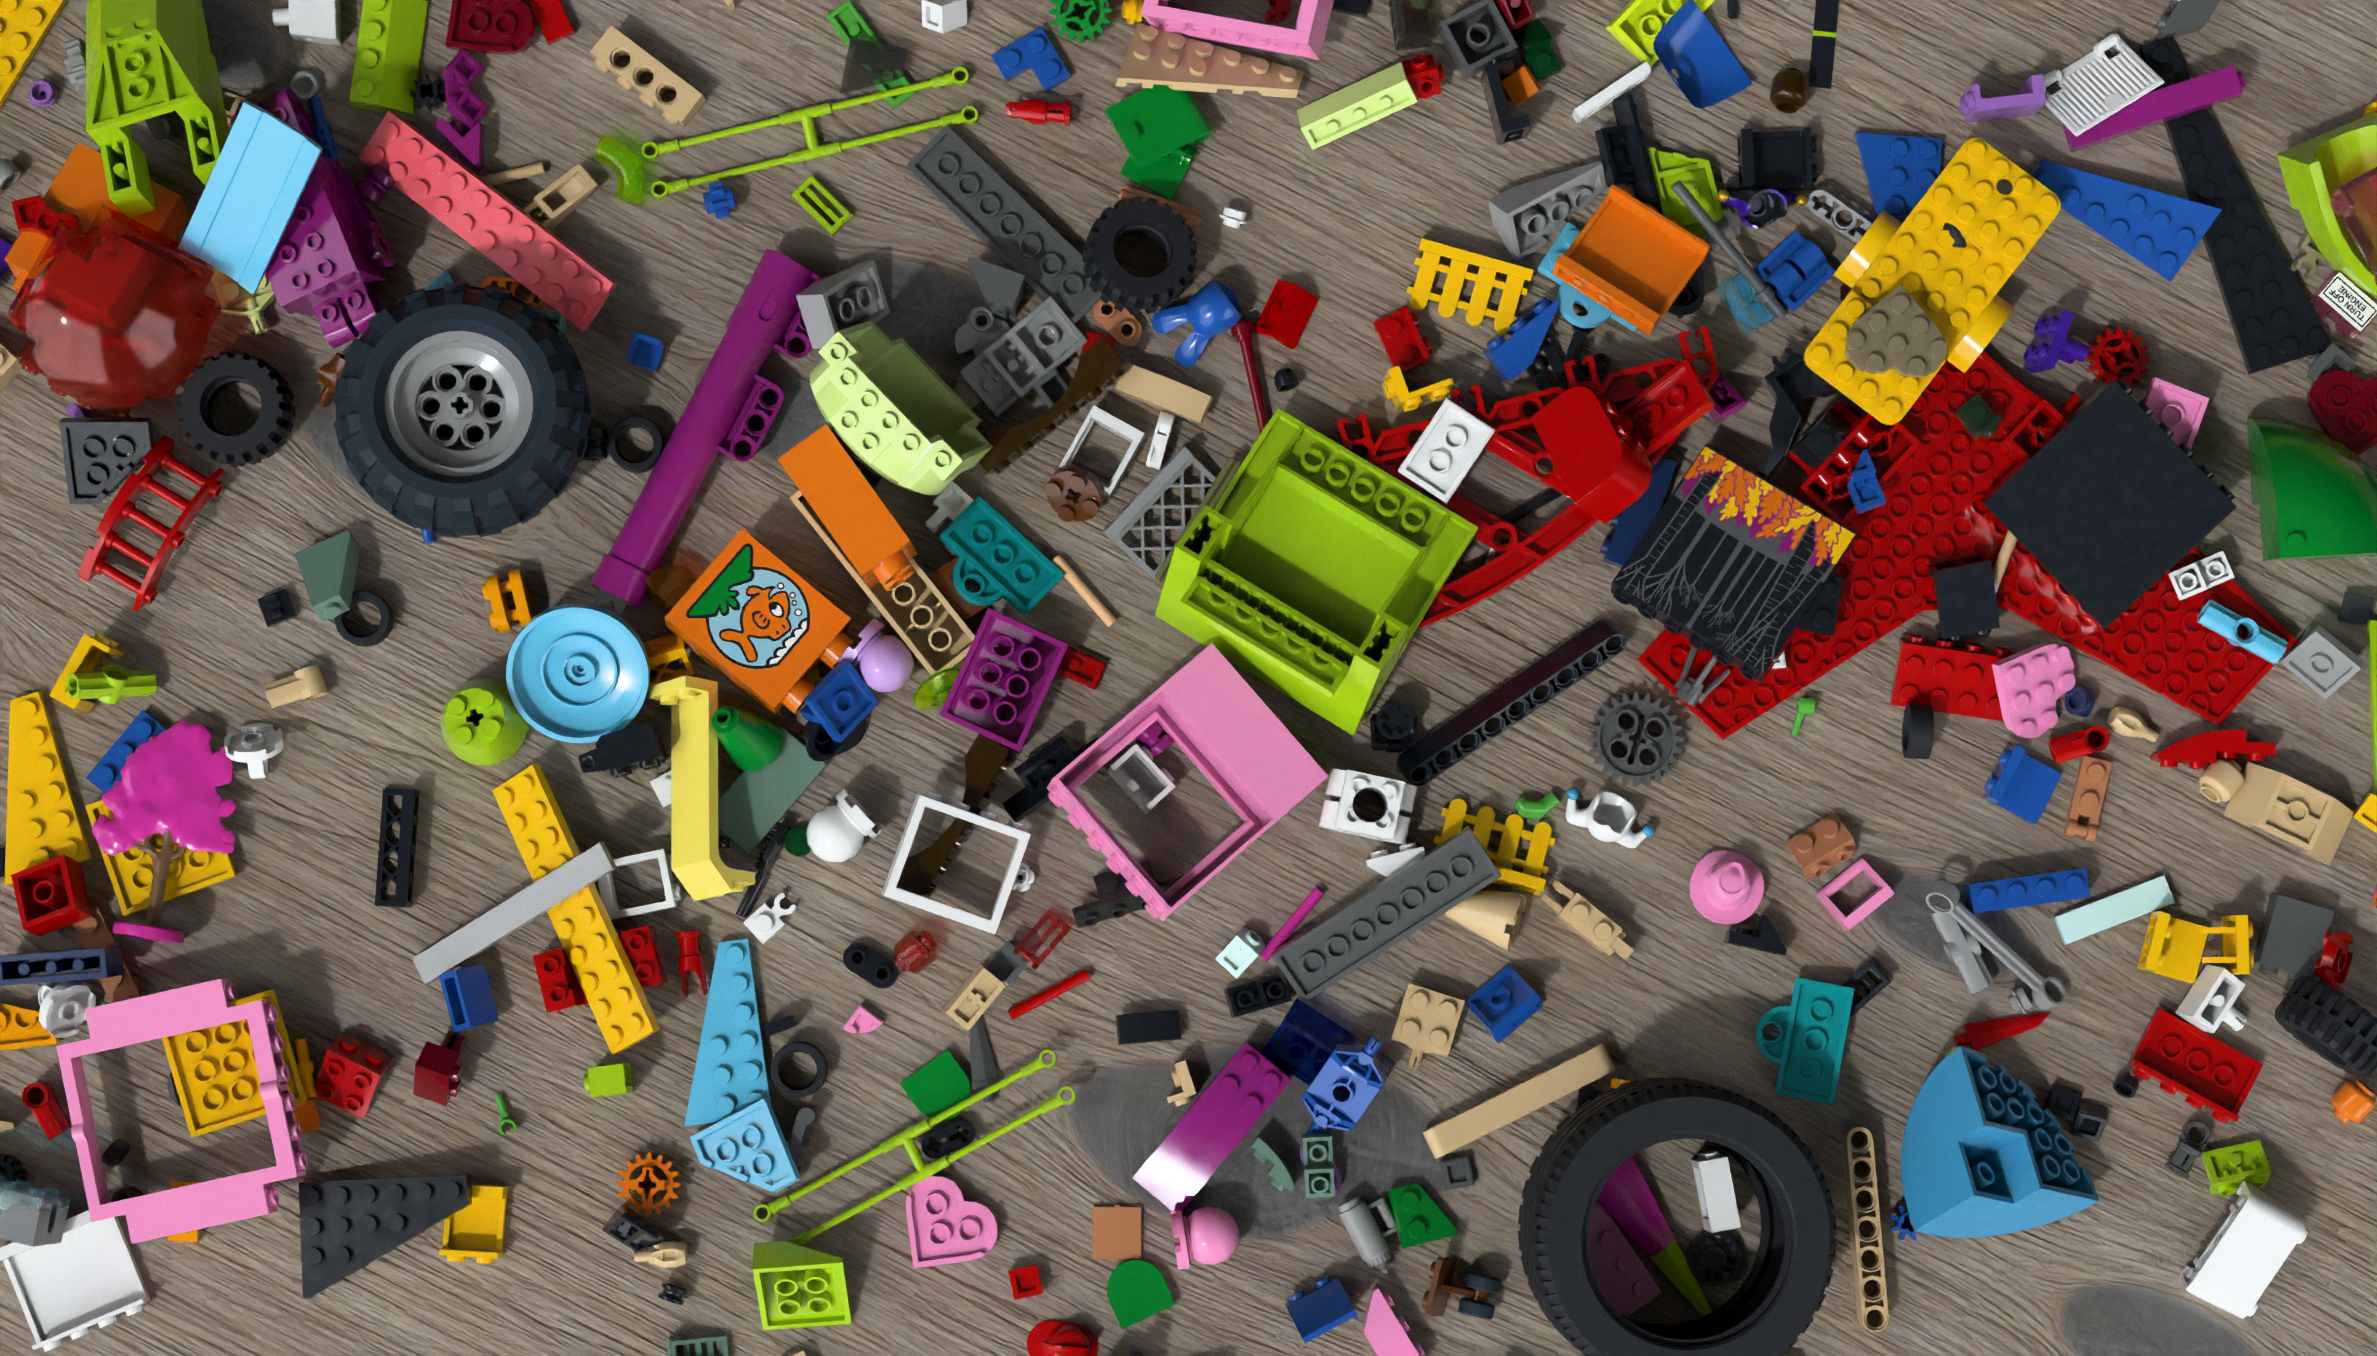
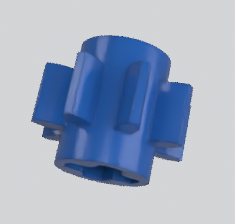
M722 181L709 184L710 191L703 193L707 214L715 213L717 219L730 217L729 209L736 208L732 187L724 188Z
M1898 1205L1897 1209L1899 1212L1896 1215L1889 1214L1888 1216L1890 1219H1893L1894 1224L1889 1228V1231H1899V1240L1903 1241L1906 1234H1908L1915 1241L1916 1232L1913 1230L1911 1223L1909 1224L1910 1229L1901 1227V1224L1905 1222L1904 1216L1910 1218L1909 1212L1905 1211L1903 1206Z

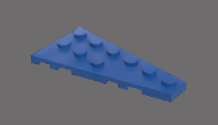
M1855 132L1854 137L1860 151L1862 168L1865 170L1869 185L1868 190L1876 218L1884 209L1903 223L1940 175L1942 139Z
M2045 160L2040 162L2031 175L2058 196L2063 210L2170 282L2222 211L2220 208Z

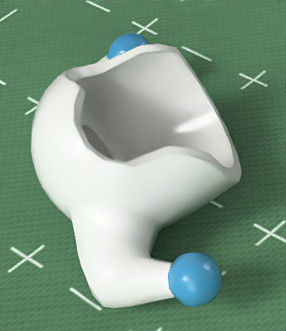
M1571 787L1567 790L1566 820L1572 825L1588 828L1592 836L1600 841L1617 842L1624 847L1636 848L1646 837L1652 836L1655 832L1654 827L1647 824L1643 827L1642 831L1633 833L1631 826L1637 816V808L1630 801L1614 792L1600 790L1589 807L1579 809L1576 803V799L1579 797L1578 789Z

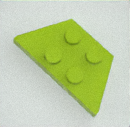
M1653 147L1646 148L1647 156L1651 163L1654 184L1658 191L1661 215L1667 219L1676 220L1683 229L1691 234L1703 235L1706 230L1672 190L1671 186L1680 180L1711 219L1717 223L1722 219L1723 212L1720 201L1717 199V189L1710 161L1696 157L1689 158L1675 152L1673 154L1656 150Z

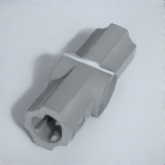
M1937 912L1930 914L1944 941L1943 948L1951 964L1957 967L1969 993H1975L1993 984L1992 977L1980 955L1982 951L1977 939L1950 914H1939Z

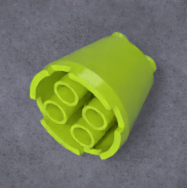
M493 678L473 679L457 687L446 700L441 713V731L449 749L460 759L479 766L498 765L511 759L523 745L530 730V724L520 715L511 700L507 683ZM480 714H483L484 718L479 720L480 725L476 726L474 722L478 720Z

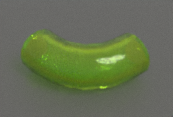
M603 134L597 145L595 160L609 166L615 172L618 184L614 198L642 207L647 179L641 159L628 144L613 136Z

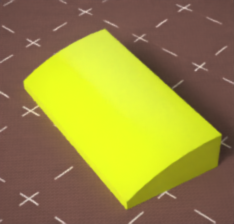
M1631 0L1605 28L1642 63L1647 62L1652 67L1659 59L1653 47L1655 37L1687 0ZM1715 0L1692 1L1703 13Z

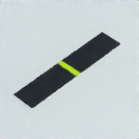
M1816 0L1809 70L1810 87L1831 89L1839 0Z

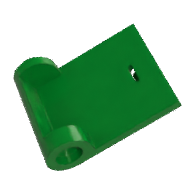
M1153 84V89L1144 88L1104 111L1139 170L1187 144L1189 147L1196 146L1207 140L1214 133L1190 91L1172 90L1168 85Z

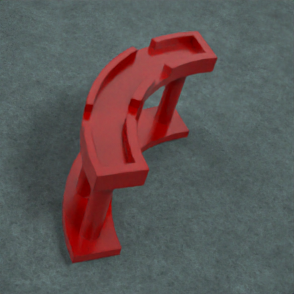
M166 435L145 455L143 461L146 464L139 474L136 475L132 472L112 501L96 530L100 537L95 548L88 547L78 577L86 582L90 581L96 574H104L136 593L137 597L133 610L137 612L146 603L150 605L155 600L159 591L156 587L173 551L181 547L186 538V530L201 509L212 497L216 498L224 486L221 482L224 473L222 468L219 467L210 478L197 472L174 458V454L171 453L174 440ZM168 467L201 488L192 500L189 501L155 481L154 476L161 468L166 469ZM149 490L183 510L172 529L136 508L135 502L143 491ZM130 518L165 539L155 558L119 537L118 531L125 519ZM110 548H116L149 568L143 583L108 564L109 560L106 558Z

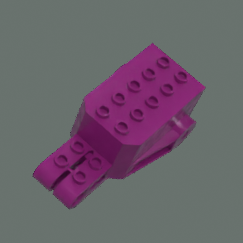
M285 87L265 97L263 102L260 100L253 103L318 144L304 107L291 88ZM321 152L266 273L280 307L289 314L298 312L308 316L316 315L325 339L331 347L337 348L359 337V333L363 334L370 326L368 321L383 309L375 285L387 280L383 270L394 265L395 258L379 223L339 161L323 156Z

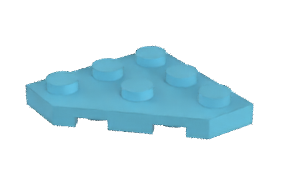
M763 1098L690 1137L700 1164L724 1172L742 1181L760 1186L765 1190L778 1192L801 1180L769 1099Z

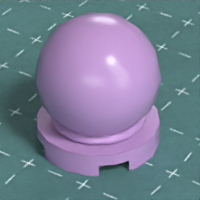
M873 619L860 632L861 642L853 647V649L849 646L838 662L842 659L848 660L853 667H857L858 674L869 688L878 692L891 693L908 683L913 672L914 660L912 652L905 642L893 635H882L881 631L884 625Z

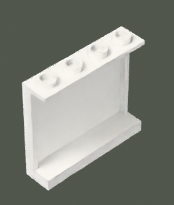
M87 1210L66 1219L61 1243L29 1246L13 1242L0 1248V1261L4 1262L36 1341V1344L32 1346L33 1350L43 1347L46 1352L62 1345L60 1339L71 1336L72 1340L89 1334L88 1327L97 1323L100 1328L117 1321L116 1315L126 1312L128 1317L144 1310L143 1304L151 1301L117 1217L91 1222L90 1213Z

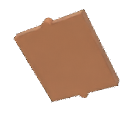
M1115 1204L1114 1207H1093L1092 1259H1114L1115 1262H1118L1120 1259H1141V1207H1120L1119 1204Z

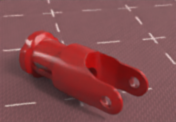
M1032 98L1022 102H1009L1005 106V112L1011 118H1021L1031 124L1045 125L1046 122L1064 123L1065 126H1070L1071 100L1060 103L1048 102L1047 99Z
M701 929L675 932V937L679 940L680 956L678 957L682 993L685 998L688 997L689 993L687 978L690 971H694L700 979L701 992L703 996L707 995L704 954L701 953L699 935L702 934Z

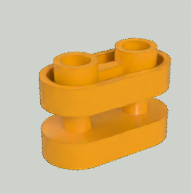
M521 568L509 571L508 581L501 582L499 575L496 574L486 577V583L482 584L484 598L486 601L490 600L492 612L488 613L492 629H498L500 634L512 631V621L519 620L521 626L524 627L534 617L525 577ZM512 592L516 609H508L505 593Z

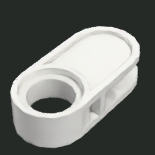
M1160 412L1146 462L1147 467L1160 470L1172 430L1174 414Z

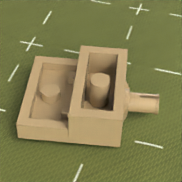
M1408 983L1390 1037L1391 1040L1404 1043L1412 1049L1408 1067H1413L1415 1057H1417L1414 1069L1419 1070L1423 1053H1435L1448 1057L1465 1003L1464 1000Z

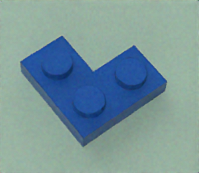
M1042 27L991 55L1006 82L1032 68L1045 92H1048L1071 78Z

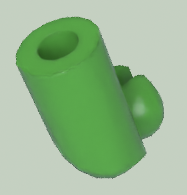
M1550 792L1539 802L1528 800L1527 797H1520L1515 802V809L1524 818L1541 819L1560 802Z

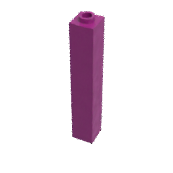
M2231 65L2147 93L2077 137L2064 124L2062 127L2072 153L2239 98L2243 93L2242 88H2245L2246 84L2242 72H2236L2235 66Z

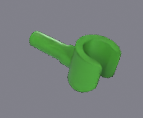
M1802 697L1797 701L1796 719L1790 735L1798 736L1802 721L1804 720V714H1814L1815 700L1813 698Z
M502 1093L495 1095L502 1120L498 1127L499 1132L503 1136L506 1135L503 1127L505 1122L511 1123L514 1132H516L518 1123L515 1118L510 1117Z

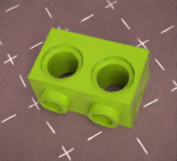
M631 1062L588 1068V1074H584L585 1091L590 1092L591 1097L634 1092Z

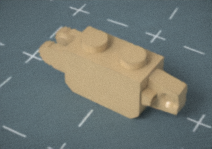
M1555 880L1552 884L1554 889L1569 900L1563 907L1558 905L1552 897L1545 894L1540 900L1557 913V918L1598 951L1609 956L1615 951L1623 959L1627 960L1634 950L1622 941L1626 937V934L1622 932L1623 929L1577 892L1573 893L1559 881Z

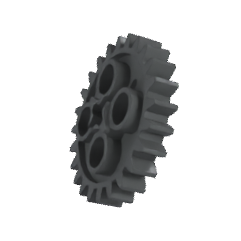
M1638 692L1633 693L1632 700H1629L1626 693L1622 694L1621 703L1615 698L1610 699L1612 708L1610 709L1608 706L1603 705L1601 709L1605 715H1594V719L1599 722V725L1589 727L1591 731L1596 733V736L1588 738L1589 742L1596 743V747L1589 752L1599 754V758L1595 760L1594 764L1604 763L1605 766L1601 773L1604 774L1612 771L1611 781H1615L1619 776L1622 777V786H1625L1629 779H1632L1634 787L1639 786L1640 779H1643L1645 785L1649 786L1651 784V776L1657 781L1662 780L1660 771L1670 774L1671 770L1667 764H1678L1673 754L1683 752L1682 749L1676 747V743L1684 741L1683 737L1676 736V732L1683 727L1679 725L1674 726L1672 723L1677 719L1678 715L1669 717L1667 713L1671 706L1668 705L1661 709L1659 707L1661 698L1651 703L1649 693L1644 696L1643 700L1639 699ZM1621 714H1627L1632 718L1633 725L1630 729L1626 730L1619 726L1618 718ZM1642 714L1644 715V721L1639 732V738L1643 740V743L1635 747L1633 763L1629 765L1627 761L1633 746V741L1629 740V736H1633L1636 733L1638 719ZM1653 721L1660 725L1661 733L1658 737H1652L1647 733L1646 728L1649 722ZM1614 742H1620L1624 745L1625 754L1622 758H1617L1611 753V745ZM1642 750H1649L1653 754L1654 761L1651 765H1644L1640 762L1639 754Z

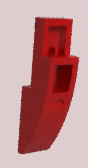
M2247 730L2213 731L2191 736L2165 746L2151 755V761H2159L2160 767L2177 768L2178 763H2189V769H2207V765L2216 763L2217 754H2219L2218 759L2236 760L2237 755H2248V761H2266V757L2275 755L2276 743L2248 742Z

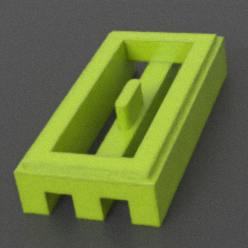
M812 174L791 194L832 236L853 217V214ZM811 184L843 214L841 218L808 188ZM804 192L835 224L831 226L800 194Z

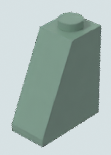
M349 530L295 553L311 606L322 622L350 610L361 549Z

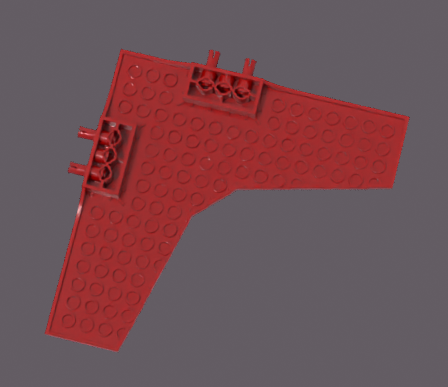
M1982 351L1965 373L1946 360L1912 407L1897 424L1885 425L1869 413L1863 418H1858L1840 400L1833 407V410L1852 428L1845 440L1825 462L1811 470L1792 452L1788 455L1807 472V478L1792 495L1857 533L1853 547L1833 575L1834 577L1843 578L1833 636L1797 630L1784 649L1786 668L1771 669L1762 683L1757 680H1748L1741 675L1739 669L1732 665L1726 666L1717 661L1701 683L1705 686L1703 690L1726 669H1729L1731 672L1706 696L1702 704L1697 702L1694 708L1674 695L1678 690L1674 685L1680 678L1692 647L1689 639L1681 634L1674 635L1665 629L1636 661L1719 739L1724 740L1922 611H1938L1934 581L1927 573L1928 564L1984 554L1991 560L1993 570L2008 529L1980 500L2085 401L2082 400L2074 408L2073 406L2081 397L2073 393L2071 398L2057 411L2044 398H2040L2018 382L1984 351ZM1867 449L1876 469L1875 476L1886 499V504L1857 514L1847 485L1862 451ZM2018 540L1996 592L1997 609H2006L2216 726L2221 724L2274 665L2241 646L2232 645L2225 637L2197 623L2198 615L2207 601L2211 599L2243 618H2250L2261 628L2287 641L2288 644L2284 654L2297 641L2295 637L2232 579L2179 600L2168 574L2206 558L2207 556L2196 546L2106 629L2077 602ZM2239 624L2237 635L2243 640L2247 638L2248 632L2245 626ZM1697 649L1686 681L1689 677L1696 680L1714 654L1706 649Z

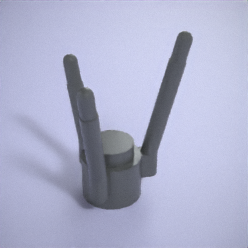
M1694 646L1691 647L1680 678L1674 685L1678 688L1674 695L1693 708L1697 702L1702 704L1706 696L1731 672L1729 669H1726L1703 690L1705 686L1701 683L1717 662L1713 655L1696 680L1689 677L1686 681L1697 650Z

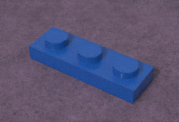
M142 710L88 774L86 779L103 793H106L114 787L116 781L122 780L120 771L125 766L129 754L134 753L136 748L142 743L148 742L151 736L156 737L162 731L167 730V728L148 712Z

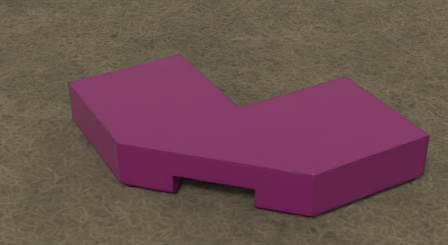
M461 48L443 69V78L448 111L470 130L490 107L468 88L484 67L464 48Z

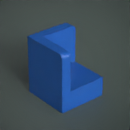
M635 331L626 360L632 365L658 373L667 345L660 339Z

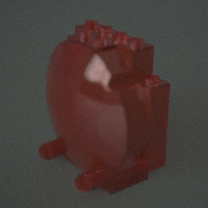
M103 203L86 234L58 220L8 310V318L12 320L11 324L25 331L28 336L18 354L19 363L22 364L21 367L33 375H38V373L45 375L47 383L53 392L63 397H66L68 394L78 399L77 402L81 406L93 410L95 407L101 411L105 409L115 415H118L120 412L128 416L131 408L140 405L146 396L154 399L165 396L171 399L177 387L190 375L199 362L207 342L208 332L221 311L220 302L205 295V289L214 274L213 267L202 259L179 249V242Z

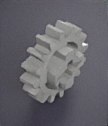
M79 37L65 43L68 56L64 57V63L70 83L75 86L76 90L80 89L86 100V45L84 40Z

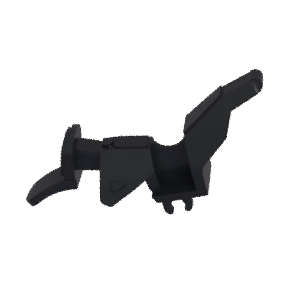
M1785 348V353L1789 355L1786 358V363L1779 362L1778 357L1773 356L1774 371L1765 376L1767 389L1776 402L1769 425L1773 449L1757 471V474L1766 480L1770 479L1784 459L1787 460L1803 424L1798 411L1801 402L1808 397L1826 398L1840 392L1810 370L1804 362V356L1801 354L1796 355L1791 348Z

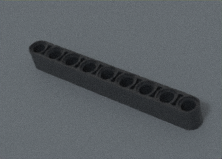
M1602 619L1597 621L1402 752L1397 758V768L1411 785L1420 787L1427 784L1620 654L1626 647V637L1610 620Z

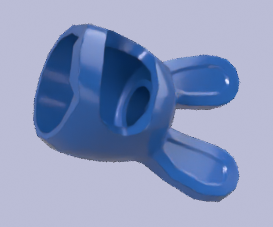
M1214 281L1202 287L1185 305L1156 312L1151 322L1154 330L1161 334L1169 333L1190 322L1194 331L1177 348L1175 358L1183 367H1191L1201 356L1208 340L1234 326L1240 321L1243 314L1240 301L1235 293L1219 281Z

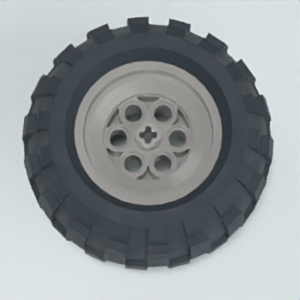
M446 283L443 288L429 291L422 288L404 295L405 300L388 310L384 307L368 321L370 326L359 339L353 340L343 358L345 365L341 377L336 379L333 402L336 404V421L334 426L338 445L343 451L348 463L347 466L353 476L370 497L396 519L413 528L427 530L439 536L459 538V536L479 535L484 537L502 533L503 529L518 523L523 525L539 515L541 513L540 510L550 501L558 498L571 482L570 478L578 463L582 462L588 444L587 436L589 422L591 421L590 396L586 377L574 348L565 334L552 323L549 316L532 303H525L514 297L511 292L493 286L480 288L470 286L469 283ZM448 376H454L456 378V385L452 389L445 390L441 388V380ZM476 377H482L486 380V387L481 391H474L470 388L471 381ZM430 400H436L440 403L439 411L432 415L425 413V404ZM459 400H463L465 405L469 406L468 409H463L462 414H458V411L453 408L459 405ZM491 403L500 406V413L493 418L484 415L485 407ZM445 426L451 427L454 430L453 437L448 441L438 439L439 430ZM474 428H480L484 432L482 440L476 443L469 441V431Z

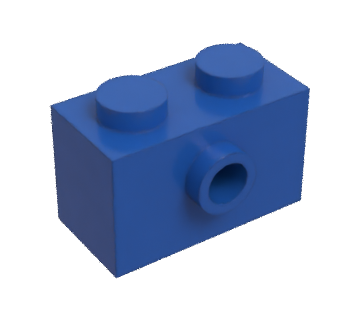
M484 964L457 969L439 975L454 1033L499 1021L497 1006L490 988V979Z

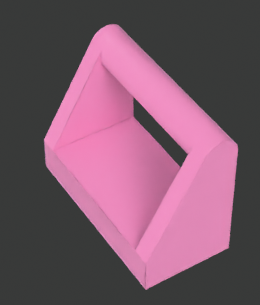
M1860 858L1817 892L1816 896L1843 930L1846 931L1853 928L1895 893L1863 858ZM1864 871L1878 889L1844 915L1829 898Z

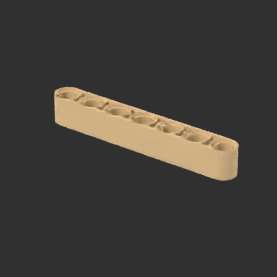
M1603 1042L1424 1130L1422 1133L1434 1158L1437 1159L1615 1071L1617 1068Z
M1851 1126L1842 1135L1857 1318L1862 1327L1872 1332H1879L1886 1328L1889 1322L1874 1142L1873 1136L1868 1129L1860 1126ZM1860 1131L1864 1135V1143L1862 1146L1855 1148L1851 1143V1136L1855 1132ZM1859 1161H1863L1867 1166V1172L1862 1177H1857L1853 1171L1854 1165ZM1865 1190L1869 1194V1202L1866 1206L1860 1207L1856 1202V1196L1860 1191ZM1868 1220L1872 1225V1231L1868 1236L1863 1237L1859 1233V1225L1861 1222ZM1871 1250L1875 1256L1874 1262L1869 1266H1864L1861 1256L1865 1251ZM1874 1280L1877 1283V1291L1873 1295L1867 1296L1864 1292V1285L1867 1281ZM1871 1310H1877L1880 1315V1319L1875 1325H1869L1866 1320L1867 1314Z

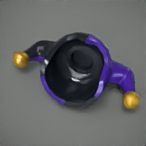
M1765 184L1753 185L1746 189L1724 186L1717 193L1718 200L1736 208L1741 221L1748 227L1755 229L1766 227L1778 218L1785 217L1790 205L1805 206L1808 203V198L1805 194L1795 195L1789 191H1778L1774 187Z

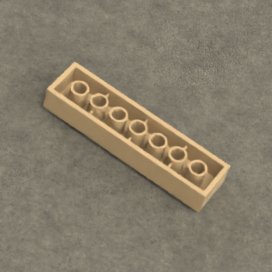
M798 490L789 497L937 683L964 662L975 635L913 558L909 559L916 571L903 583L890 591H886L880 581L869 588L802 493Z

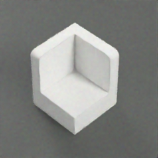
M921 0L922 27L943 34L967 24V0Z

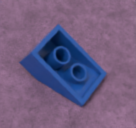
M1328 1275L1315 1282L1316 1288L1308 1293H1305L1304 1289L1288 1297L1290 1302L1285 1304L1304 1343L1358 1315L1338 1277L1332 1279Z

